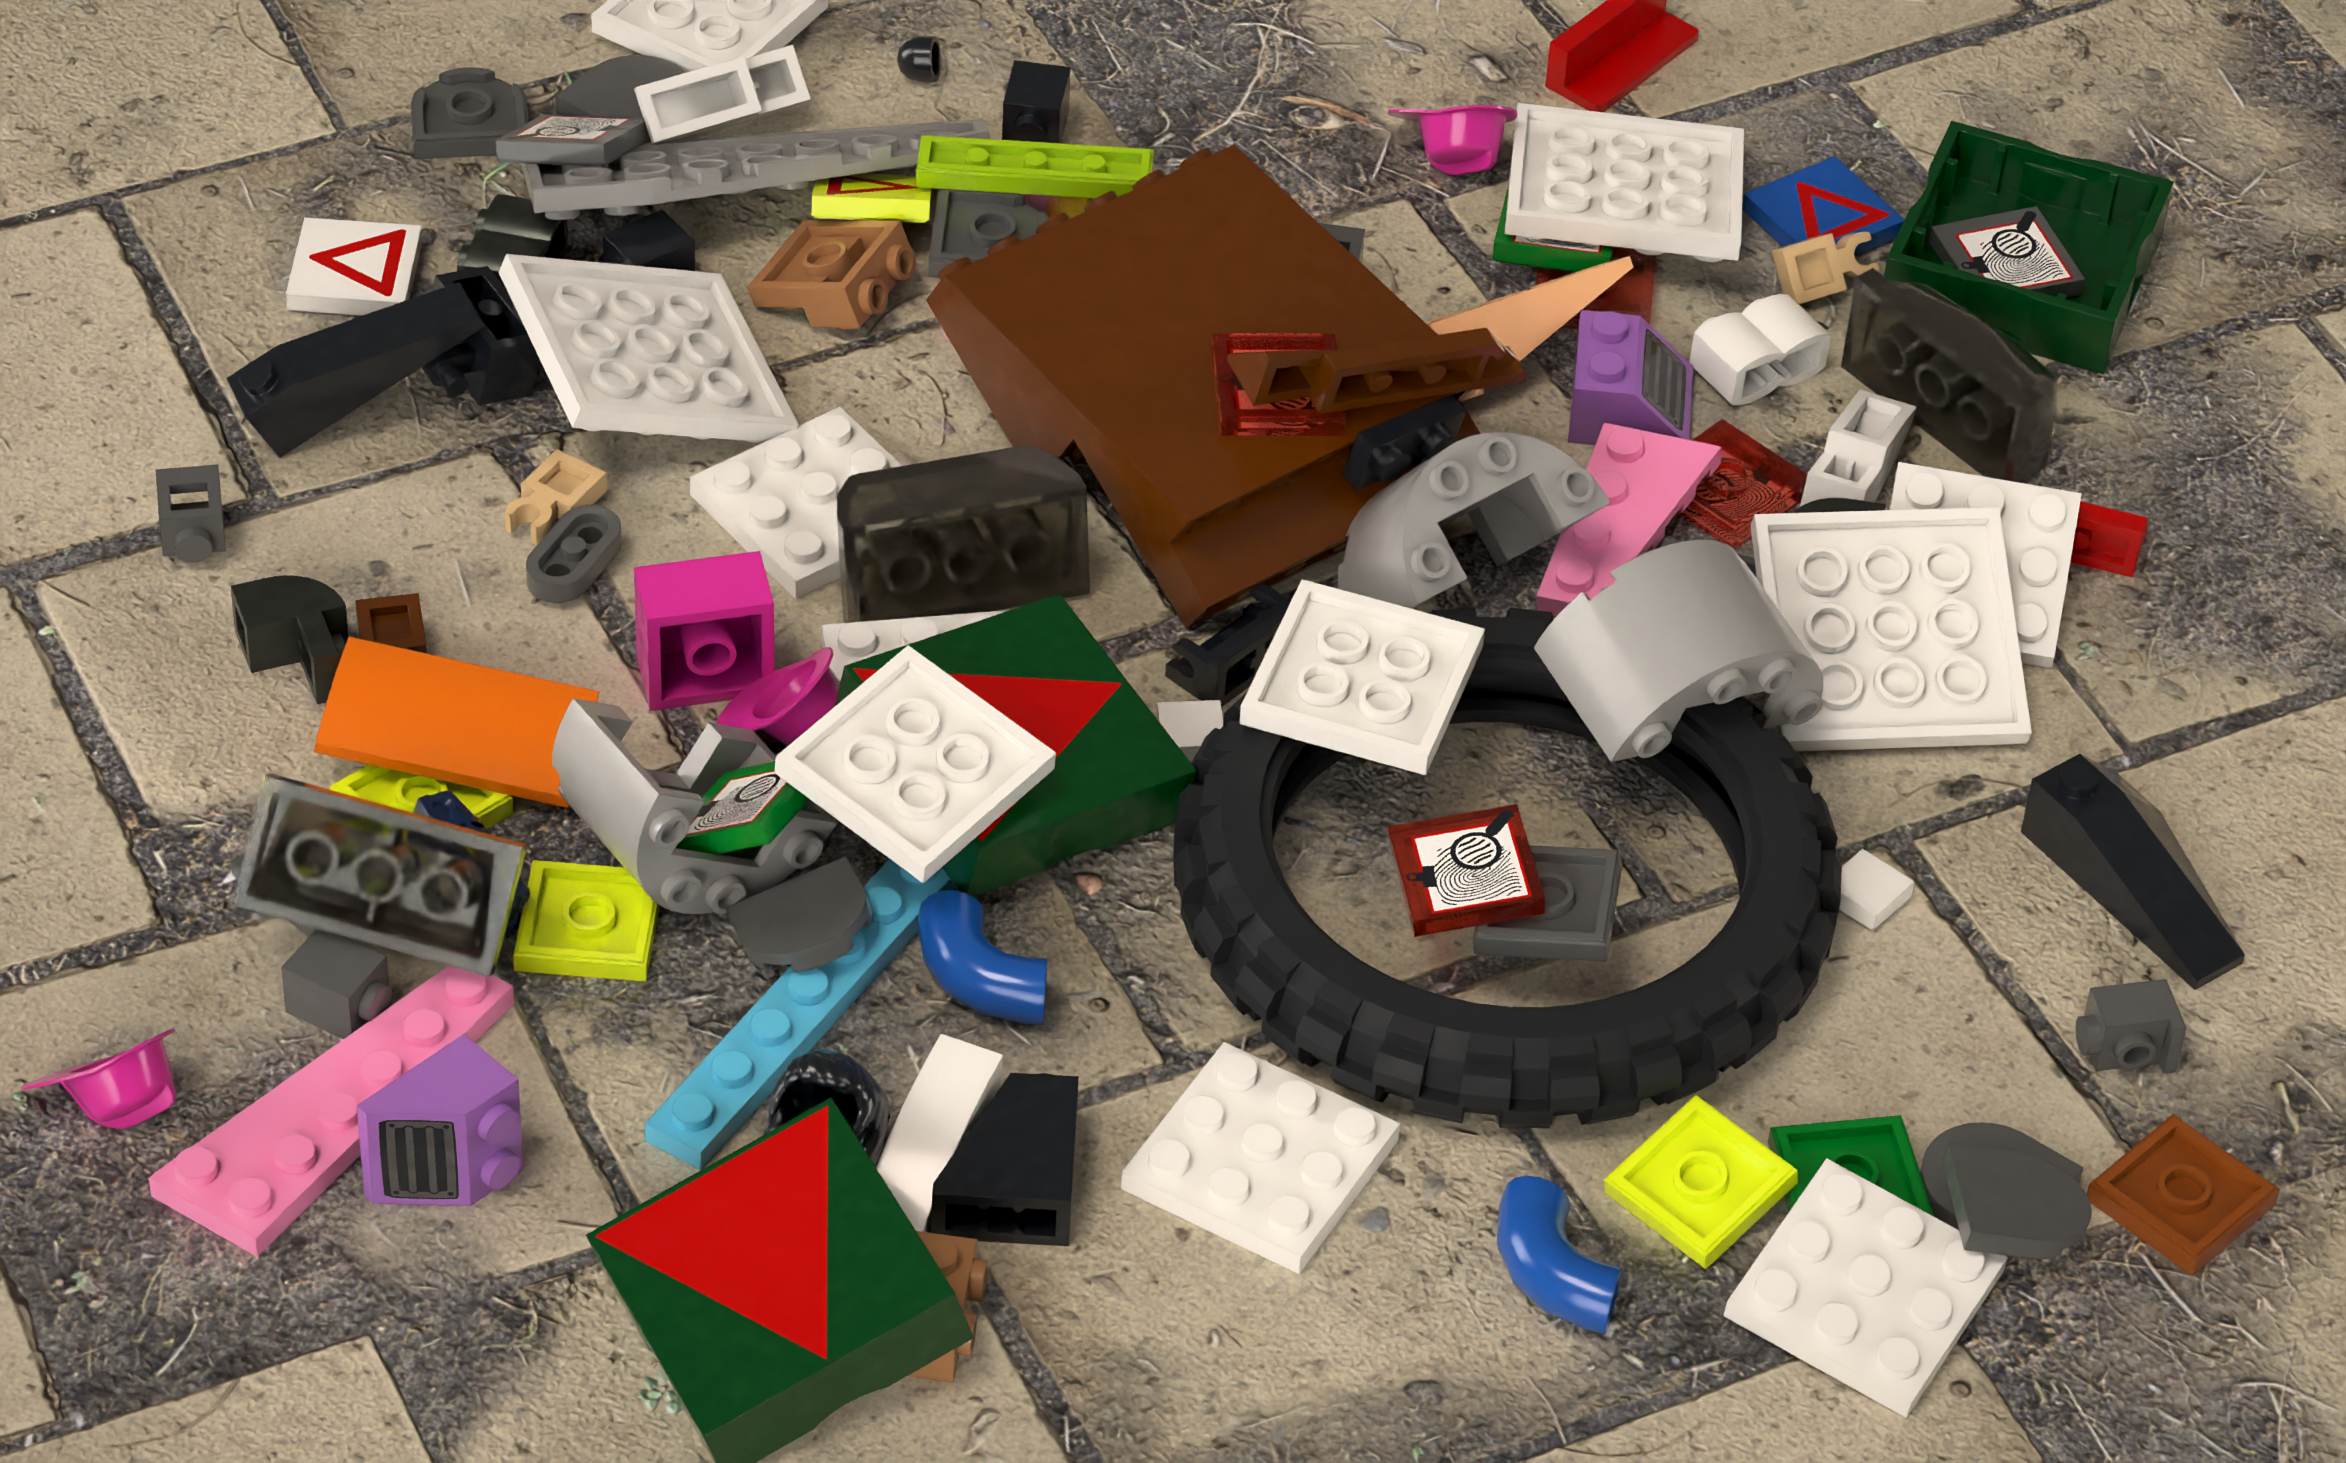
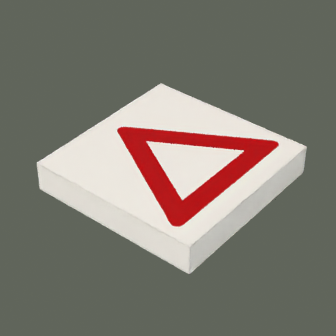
M304 217L285 294L287 310L363 316L409 300L423 242L422 225Z

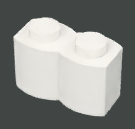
M1777 294L1755 300L1742 313H1727L1704 321L1694 332L1689 363L1732 405H1744L1763 398L1778 386H1792L1815 376L1826 367L1832 335L1789 295Z

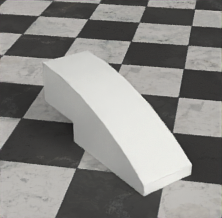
M793 45L748 58L742 56L638 86L634 89L652 144L694 136L799 108L811 99Z
M1860 389L1829 429L1824 452L1808 472L1800 507L1809 502L1825 498H1847L1875 502L1908 433L1915 415L1916 406Z
M940 1034L901 1108L876 1166V1169L914 1229L928 1233L931 1230L933 1183L1002 1086L1003 1054L944 1034Z

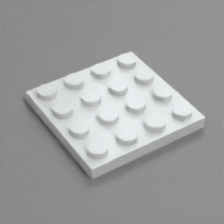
M1517 103L1516 111L1518 114L1514 126L1504 234L1523 236L1528 239H1552L1587 245L1630 248L1645 255H1661L1663 253L1691 255L1705 262H1718L1723 259L1738 261L1742 233L1744 128Z
M506 254L499 275L572 428H582L587 431L636 432L648 436L655 434L689 436L702 440L709 438L743 440L756 444L768 441L787 431L798 429L799 424L720 273Z
M1999 507L1754 514L1750 528L1757 580L1818 664L1823 676V692L1821 697L1823 706L1819 713L1811 720L1800 725L1789 723L1775 726L1779 736H1785L1795 751L2027 744L2032 730Z

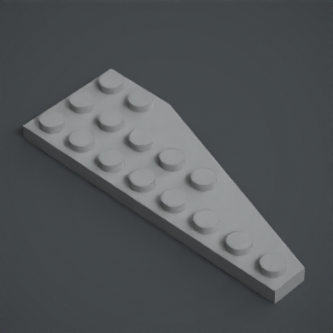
M982 119L674 140L657 144L646 142L604 167L523 163V171L534 213L545 212V218L574 219L581 216V210L604 208V213L607 215L624 216L640 212V205H654L720 194H741L754 189L773 186L781 190H798L809 187L810 181L887 169L913 168L917 166L921 135L990 139V133Z

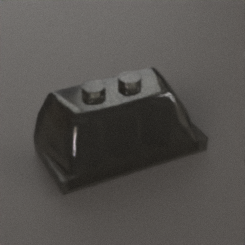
M1874 268L1856 277L1841 367L1877 395L1916 406L1912 422L1982 476L2028 484L2046 465L2054 440L2057 418V381L2051 372L2023 347L1979 314L1926 284L1888 280Z
M1031 445L854 474L847 478L837 494V528L843 623L991 612L1024 606L1057 594H1061L1063 598L1090 594L1087 487L1080 475L1059 457Z
M269 773L264 775L231 905L490 977L495 973L528 845Z

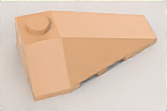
M1630 256L1602 263L1535 285L1527 291L1522 290L1481 303L1480 307H1472L1450 315H1444L1425 323L1438 335L1487 328L1502 344L1510 346L1517 359L1521 361L1579 313L1580 310L1585 308L1633 268ZM1484 389L1471 390L1462 401L1484 394Z

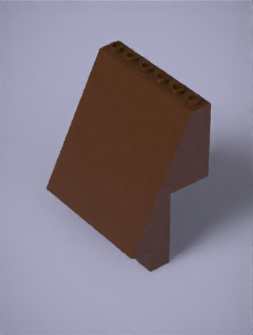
M1235 145L1214 154L1210 148L1202 149L1185 159L1180 164L1179 170L1165 175L1162 169L1153 171L1138 180L1132 186L1133 191L1119 197L1115 191L1107 192L1091 201L1084 208V213L1071 219L1067 213L1058 214L1041 224L1036 229L1037 234L1022 241L1018 235L1009 236L991 247L987 252V257L972 263L969 257L958 259L938 273L940 282L926 299L1034 484L1036 485L1046 480L1063 458L1069 456L1074 466L1086 460L1186 629L1252 597L1249 591L1258 584L1272 587L1345 551L1349 539L1346 537V533L1359 510L1380 490L1417 467L1405 470L1399 477L1390 482L1378 481L1356 490L1342 472L1358 432L1451 394L1464 407L1461 401L1471 392V390L1325 414L1318 413L1307 423H1237L1234 390L1223 391L1220 389L1222 383L1233 382L1231 378L1232 370L1227 362L1229 352L1341 350L1438 334ZM1223 385L1222 388L1228 389V386ZM1466 412L1456 436L1457 441L1481 434L1468 412Z

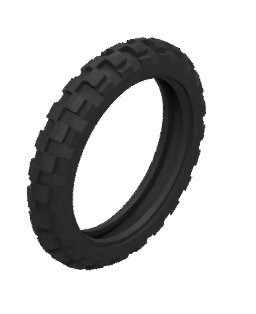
M1475 607L1427 612L1485 628L1483 648L1449 724L1504 722L1532 725L1563 731L1597 742L1534 649L1543 632L1553 621V612L1509 608L1506 617H1477ZM1247 692L1224 713L1222 728H1214L1203 740L1191 763L1197 770L1194 782L1189 784L1179 795L1174 829L1173 863L1174 886L1179 891L1181 899L1180 914L1194 949L1202 958L1208 957L1211 962L1210 976L1242 1015L1248 1013L1254 1021L1262 1019L1261 1032L1271 1042L1301 1064L1305 1063L1312 1068L1322 1061L1332 1067L1331 1079L1334 1083L1383 1103L1389 1093L1414 1101L1413 1111L1416 1114L1457 1123H1463L1464 1112L1499 1116V1128H1550L1553 1116L1577 1114L1581 1124L1588 1125L1633 1116L1639 1112L1640 1101L1651 1098L1658 1106L1664 1103L1670 1104L1716 1082L1717 1070L1724 1072L1730 1066L1737 1069L1776 1039L1778 1026L1783 1020L1787 1022L1799 1013L1818 983L1819 972L1824 960L1829 957L1841 901L1842 866L1836 857L1838 837L1827 803L1820 793L1812 792L1813 776L1786 737H1780L1774 728L1763 729L1767 718L1762 711L1744 696L1737 697L1724 704L1713 702L1686 708L1671 734L1670 743L1661 752L1648 758L1632 757L1668 780L1688 797L1707 818L1721 838L1732 861L1738 881L1740 898L1734 912L1722 930L1704 949L1685 964L1662 978L1632 991L1580 1004L1552 1007H1507L1479 1004L1442 996L1386 975L1358 959L1326 934L1298 903L1287 885L1276 860L1273 838L1285 812L1297 796L1318 775L1350 754L1239 724L1241 704Z

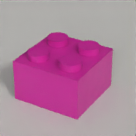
M760 551L634 567L636 654L649 711L733 700L753 682L775 671L774 601Z

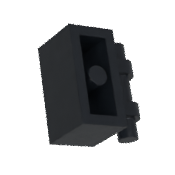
M485 266L435 275L432 291L460 282L468 293L485 327L422 367V370L432 384L442 386L451 397L460 396L467 390L479 406L532 396L540 359L506 288L492 270Z

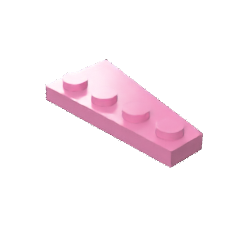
M1604 423L1586 470L1600 485L1611 503L1561 532L1536 595V610L1553 612V616H1557L1582 591L1591 600L1600 593L1602 588H1606L1616 582L1610 571L1646 553L1647 550H1654L1664 538L1665 527L1677 511L1684 512L1694 499L1696 487L1705 475L1711 477L1721 464V446Z

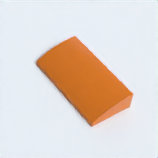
M348 637L325 705L314 753L569 808V804L563 799L557 789L560 786L559 773L552 766L555 738L559 725L572 699L598 702L600 691Z

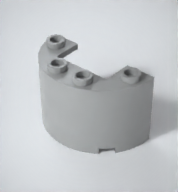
M1490 432L1469 436L1453 443L1380 490L1359 510L1346 533V537L1349 539L1344 562L1338 565V587L1340 590L1412 609L1467 579L1465 572L1441 530V527L1468 514L1494 563L1499 567L1543 544L1609 505L1611 502L1600 485L1581 464L1559 448L1543 440L1512 432Z
M1689 540L1666 545L1620 565L1610 571L1616 582L1606 588H1602L1600 593L1591 600L1582 591L1555 617L1534 647L1610 762L1636 756L1648 758L1661 752L1670 743L1671 734L1686 708L1713 702L1724 704L1737 697L1766 692L1771 694L1761 710L1767 718L1763 729L1789 723L1792 725L1803 724L1815 717L1823 706L1821 700L1823 676L1818 664L1734 548L1726 543L1715 540Z
M572 699L559 725L552 753V766L559 773L560 786L557 789L563 799L651 899L660 906L683 914H705L712 912L726 914V907L776 886L795 870L811 865L820 856L823 842L833 831L837 822L828 812L810 799L770 844L721 854L676 848L678 843L688 833L690 824L705 801L702 797L725 772L775 761L776 755L753 730L708 722L676 774L645 769L621 743L633 721L619 706Z

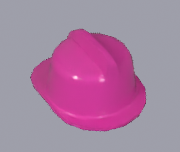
M1471 105L1442 110H1388V115L1419 122L1428 160L1436 169L1443 173L1459 176L1486 171L1495 165L1497 157L1501 152L1505 123L1516 119L1518 114L1516 110L1510 107L1498 105Z
M822 648L805 660L759 678L728 703L719 715L716 724L753 731L760 730L788 747L835 706L840 681L829 666L834 656L832 648Z
M172 1028L122 1054L65 1069L28 1082L21 1087L27 1090L61 1082L89 1119L104 1127L123 1129L135 1126L168 1109L176 1101L173 1074L163 1044V1038L175 1032V1029Z

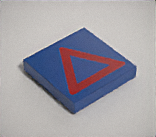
M1835 156L1744 193L1742 210L1782 247L1830 233L1833 234L1836 245L1845 235L1869 232L1872 240L1858 244L1855 248V256L1896 239L1905 220Z

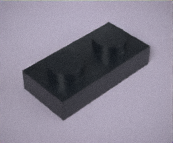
M1451 394L1358 432L1342 474L1356 490L1378 481L1390 482L1396 479L1405 470L1424 463L1457 442L1456 436L1467 411Z

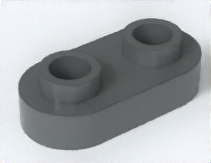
M598 505L578 506L566 512L527 557L526 576L529 591L536 598L550 603H565L583 595L621 549V522L619 517L610 509Z

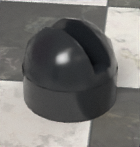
M936 36L913 37L899 49L897 63L900 71L908 79L919 82L938 81L941 71V51Z

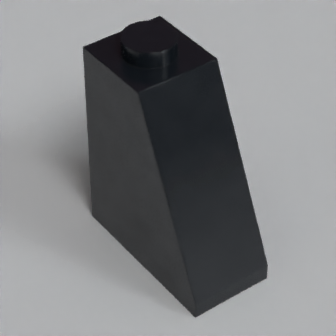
M1047 1073L1009 1074L933 1183L931 1233L972 1238L982 1242L1069 1246L1079 1076H1062Z

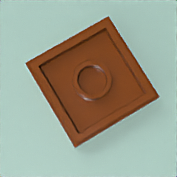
M2172 1114L2094 1179L2088 1186L2087 1196L2091 1204L2193 1276L2274 1207L2280 1189Z

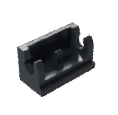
M1256 585L1249 593L1254 599L1264 603L1268 610L1265 611V609L1251 603L1243 609L1242 616L1201 645H1197L1189 639H1180L1172 645V649L1179 656L1183 657L1180 660L1174 658L1166 663L1165 677L1200 701L1220 700L1221 707L1250 687L1291 600L1268 585Z

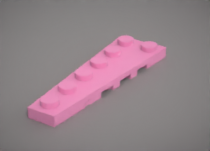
M461 957L199 1142L181 1151L176 1158L157 1170L149 1178L151 1197L258 1257L361 1155L357 1105L461 1035L465 1034L473 1042H476L514 1004L513 985Z

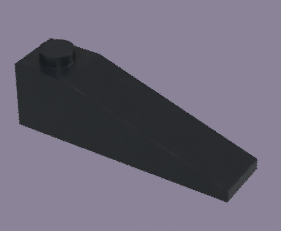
M458 282L277 345L226 379L245 418L281 458L476 333L485 325L465 288Z
M2078 754L2032 778L2021 833L2187 984L2196 990L2243 964L2244 952L2162 813L2125 779L2113 770L2082 754Z

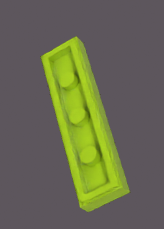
M921 135L916 168V187L1097 198L1107 192L1115 191L1119 197L1133 191L1132 186L1138 180L1153 172L1154 150Z

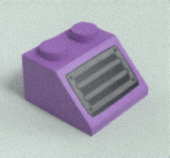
M1580 310L1573 368L1568 442L1595 445L1604 423L1689 440L1693 365L1640 315L1619 314L1612 311Z
M465 1034L357 1105L364 1196L373 1204L472 1206L493 1190H500L509 1185L516 1175L523 1170L519 1079Z

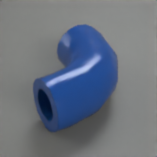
M953 890L939 891L929 895L921 903L919 909L918 931L925 966L945 992L984 1016L1021 1024L1044 1025L1047 958H1031L1009 954L993 946L984 934L985 914L983 906L976 898L964 892Z
M1523 1176L1514 1178L1507 1183L1499 1204L1497 1226L1498 1250L1513 1283L1546 1313L1585 1330L1606 1335L1618 1296L1622 1267L1604 1263L1581 1254L1570 1244L1565 1233V1223L1570 1210V1202L1563 1189L1541 1177Z

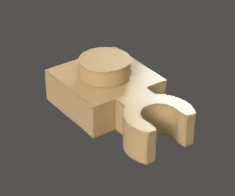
M1869 232L1848 234L1843 236L1835 245L1833 234L1830 233L1771 250L1783 294L1789 295L1797 304H1802L1847 290L1844 275L1850 278L1869 276L1880 269L1878 262L1861 265L1856 261L1854 255L1858 244L1872 240L1871 234Z
M556 449L521 483V497L514 499L506 506L504 511L505 531L512 533L520 524L531 522V543L538 545L552 529V523L557 518L560 519L566 512L575 507L593 505L608 490L607 472Z

